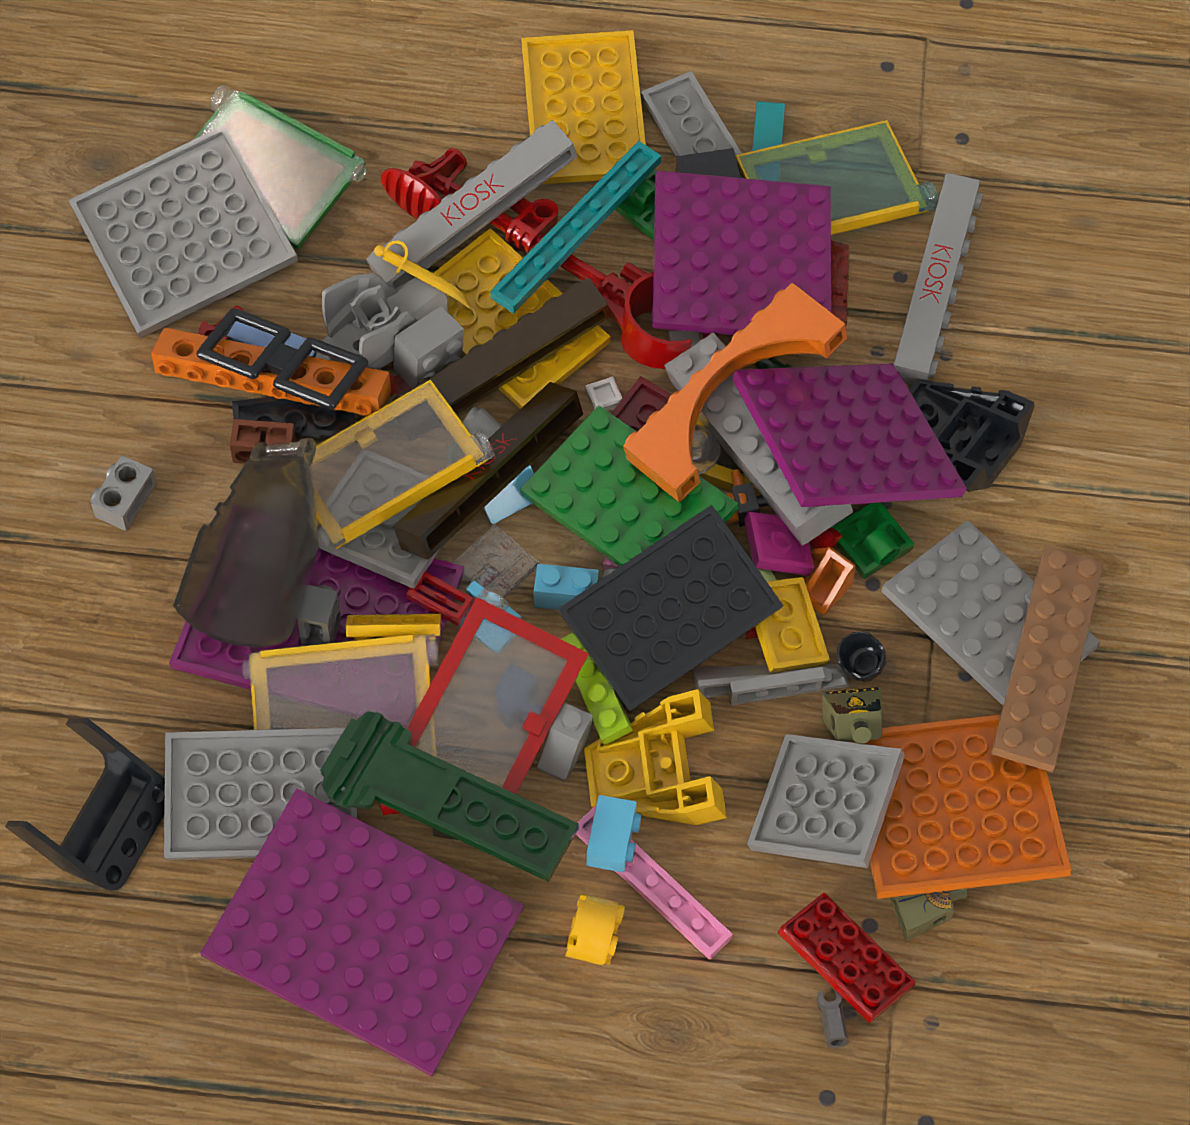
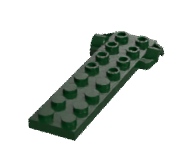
M367 711L357 720L351 718L320 769L321 775L324 776L323 790L331 801L347 809L354 807L368 810L376 802L382 803L547 882L550 881L576 835L579 823L411 746V732L402 726L400 722L387 720L381 713Z

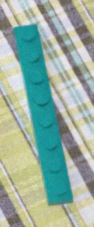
M638 141L490 291L491 299L514 314L661 163V155Z

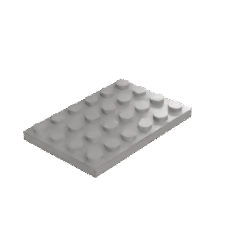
M967 520L883 585L881 592L1003 705L1034 580ZM1089 631L1087 632L1081 661L1095 651L1100 644V641Z
M345 728L165 732L164 859L256 858L296 788L358 819V808L351 807L347 809L335 804L329 799L322 787L324 776L321 775L320 769Z

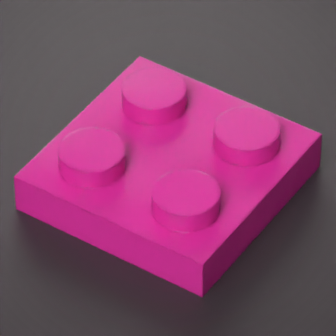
M749 512L746 515L744 521L752 560L758 569L807 576L811 574L814 570L809 542L802 546L779 516Z

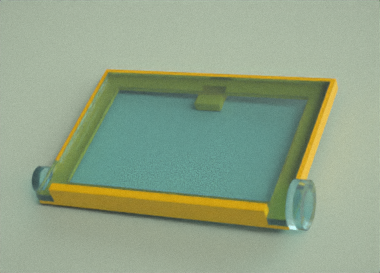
M888 120L735 155L742 178L831 186V235L929 212L937 208L938 197L931 181L918 183Z

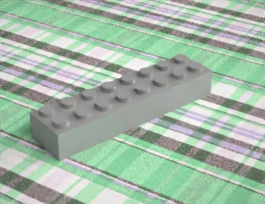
M714 332L664 365L671 384L676 390L680 391L689 383L693 373L697 370H702L710 362L711 357L716 351L725 348V345ZM731 375L711 394L701 410L699 419L803 546L853 512L851 504L814 507L800 506L732 380L733 375Z

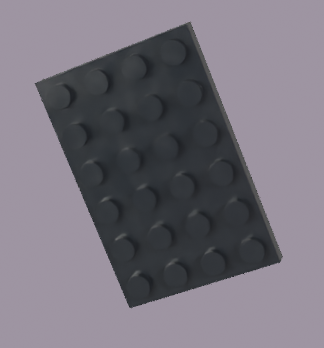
M710 505L558 608V612L630 713L775 614L784 605L715 508Z

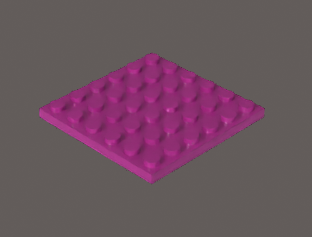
M668 171L656 172L652 328L734 335L738 330H743L751 323L753 316L759 310H764L772 302L778 291L781 289L785 290L791 283L795 284L831 312V186Z
M893 363L735 370L732 380L801 507L963 497L967 489Z

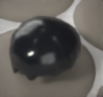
M866 631L850 633L842 639L837 647V660L846 675L856 681L866 682L873 680L882 673L887 663L886 650L882 643Z

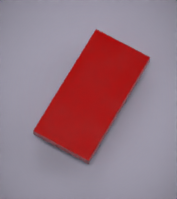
M825 892L784 923L778 930V934L869 1024L910 991L916 983Z

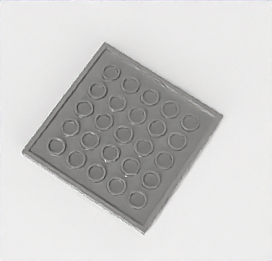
M225 125L69 200L139 338L153 333L298 261L295 251Z

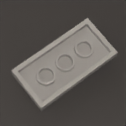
M692 71L641 91V100L676 157L734 148L735 155L742 154Z

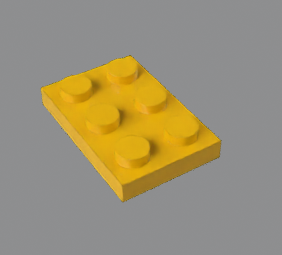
M798 577L767 582L784 605L782 609L755 627L769 673L827 665L830 658L804 578Z

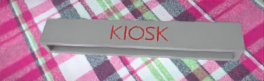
M553 120L546 125L539 126L533 135L525 141L515 144L510 152L501 159L492 161L486 170L478 176L468 179L464 186L454 194L445 196L439 205L431 211L421 214L417 221L407 229L398 231L388 243L397 240L403 242L408 248L407 259L427 270L577 158L573 142ZM391 245L388 248L403 257L404 252L400 246ZM374 250L366 258L371 271L394 288L415 278L403 270H400L398 274L395 273L398 267L383 260V256H376Z
M950 173L945 175L894 362V367L901 375L905 384L913 385L917 379L928 381L929 377L935 378L939 361L934 360L935 353L941 354L945 336L940 335L942 328L948 329L952 313L947 311L948 304L954 305L958 288L953 287L954 281L961 280L964 264L959 262L961 256L967 257L971 241L966 239L967 232L973 233L977 216H973L972 213L974 209H980L983 193L978 192L980 180Z

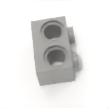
M121 455L117 463L109 467L106 480L101 488H96L92 494L91 505L95 517L127 531L157 484L154 470ZM128 478H135L131 482H123ZM112 502H120L116 506H108Z

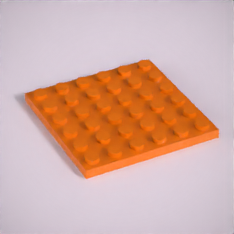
M1000 715L882 728V737L880 739L869 740L865 743L867 745L902 749L905 754L870 859L877 899L1069 877L1071 875V865L1047 771L991 754Z

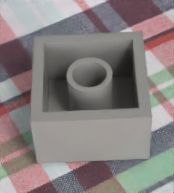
M439 306L395 335L393 370L411 389L415 388L422 379L432 377L442 371L447 363L462 358L464 328L442 306Z

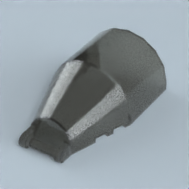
M302 438L300 442L270 445L267 442L255 443L249 460L230 486L232 492L224 503L219 502L214 509L217 514L210 524H204L199 530L173 604L176 611L193 628L215 640L236 646L260 648L279 644L292 634L319 548L311 467L316 452V444L313 438Z

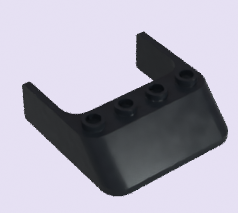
M69 718L66 725L101 752L105 760V767L63 842L58 845L27 821H8L5 827L63 871L105 890H118L126 883L164 816L165 778L90 719Z

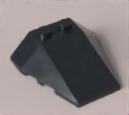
M919 379L909 389L965 484L966 491L970 492L989 488L1021 447L1035 406L1034 402L1010 391L999 390L998 393L981 391V387L971 386V390L954 388V384Z

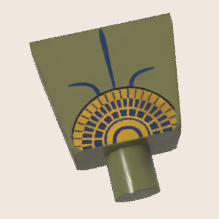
M966 889L890 897L905 941L952 919L954 912L952 902L967 898Z

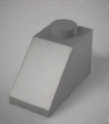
M563 703L550 729L537 770L567 782L593 731V715Z

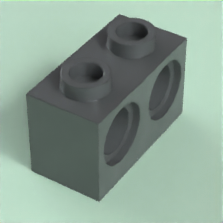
M307 585L297 615L301 644L303 646L334 643L342 619L338 591H334L325 585Z

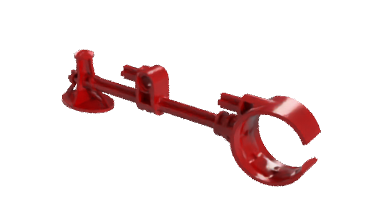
M449 148L444 155L430 164L416 160L408 171L398 168L386 169L381 174V183L388 196L402 210L418 219L421 214L431 211L442 201V198L435 190L445 197L449 194H454L462 188L454 181L467 168V160L458 149ZM523 197L510 207V209L520 215L514 219L503 212L492 220L490 224L505 232L506 241L514 243L521 250H526L528 254L557 224L559 208L554 201L549 199H538L530 202ZM572 254L560 266L583 281L590 278L608 303L611 314L621 327L620 339L623 349L636 362L652 368L666 369L665 364L691 348V339L682 341L659 339L644 331L634 320L637 316L652 310L653 272L648 274L634 264L627 262L624 265V269L620 272V276L624 279H620L614 272L605 275ZM703 333V339L709 336L710 333Z

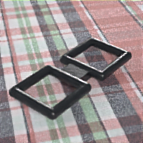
M237 308L229 310L196 352L199 359L250 379H257L263 370L276 374L278 376L273 381V386L276 389L330 410L337 407L368 366V360L365 357L312 337H308L299 349L285 345V342L291 336V331L288 328ZM236 321L275 336L252 366L213 351ZM312 350L352 365L330 396L289 381Z

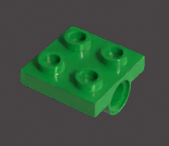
M655 169L615 209L616 212L653 241L655 176L657 172Z
M881 502L868 504L832 527L842 535L836 544L848 560L856 565L855 569L863 579L876 573L914 548V542Z

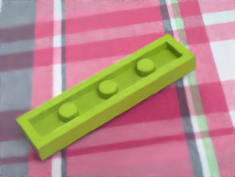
M573 633L561 639L585 651ZM588 656L576 679V683L589 713L593 715V722L600 739L607 745L633 731V728L620 699Z

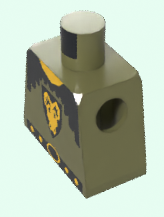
M881 687L822 692L823 722L836 741H855L858 744H865L869 740L882 737Z

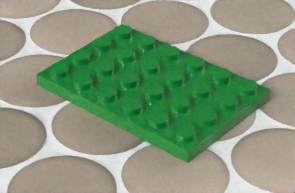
M598 406L520 488V493L523 497L618 566H622L710 505L715 508L725 523L739 509L738 502L700 476V483L680 503L627 460L623 445L629 435L635 432V430L601 406Z

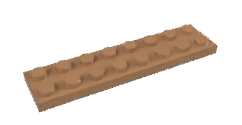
M1044 546L991 754L1053 772L1104 562L1051 546Z

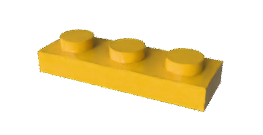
M441 614L348 615L346 621V637H354L355 640L404 635L427 636V640L435 636H440Z

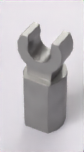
M835 990V1000L829 1002L824 999L823 991H819L817 1004L819 1009L823 1011L821 1017L826 1045L829 1048L844 1047L849 1041L844 1013L841 1009L842 996Z

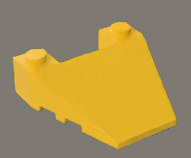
M699 689L669 696L660 702L661 705L647 714L643 712L634 717L635 721L630 723L633 731L605 745L601 739H598L584 748L592 808L597 805L598 796L603 795L636 801V813L642 814L643 817L691 825H701L727 818L723 789L711 776L693 781L690 780L685 738L714 731L711 704Z

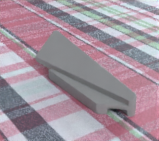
M827 664L771 674L767 665L697 666L692 670L696 689H699L706 698L729 695L731 706L849 687L847 675L839 664Z

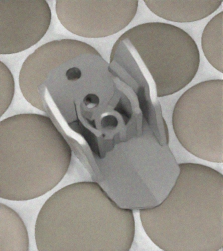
M374 272L355 275L326 288L322 292L323 319L328 333L323 342L365 357L368 360L367 368L379 370L394 360L395 335L439 306H442L448 312L447 295L417 278H413L394 288ZM316 352V358L341 362L339 360Z

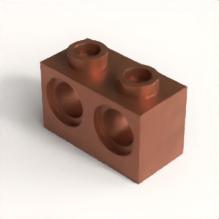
M233 420L230 439L233 463L282 467V465L294 459L297 439L293 423Z

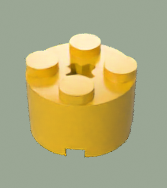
M580 893L576 905L578 909L573 916L565 957L602 966L604 964L610 965L618 941V936L612 934H617L618 927L622 922L625 906L619 905V902Z

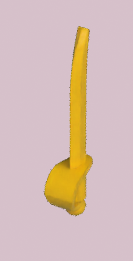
M397 240L388 243L386 247L382 245L375 247L374 253L376 256H383V260L398 267L395 273L398 274L400 270H403L450 296L465 308H471L466 297L457 287L408 260V248L403 242ZM391 245L400 246L404 252L403 257L388 248Z

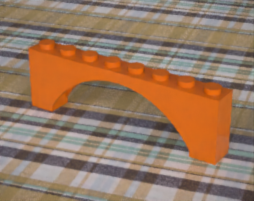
M791 283L785 290L781 289L764 310H759L753 316L751 323L733 335L731 342L723 350L716 351L711 357L710 362L702 370H697L693 373L689 383L680 391L677 390L670 396L667 404L660 411L653 412L647 419L646 424L638 432L635 431L629 435L623 445L627 460L680 503L700 483L698 469L692 464L693 434L703 406L719 385L733 375L735 370H741L755 362L775 356L806 353L821 354L827 359L847 339L845 323L795 284Z

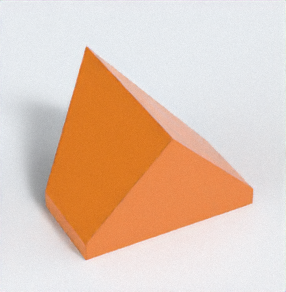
M832 547L810 549L814 570L809 576L803 575L812 606L822 615L827 614L853 585L856 567L854 563Z

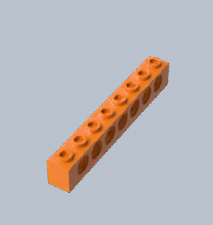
M164 327L151 352L155 373L164 376H173L194 382H203L220 387L243 390L249 393L273 396L278 399L283 398L304 404L317 405L276 389L273 386V381L278 375L263 370L257 379H250L199 359L196 352L208 338L205 335ZM221 339L213 351L252 366L266 347ZM308 356L289 381L330 396L352 365ZM366 367L333 410H342L368 416L384 407L391 394L389 372Z

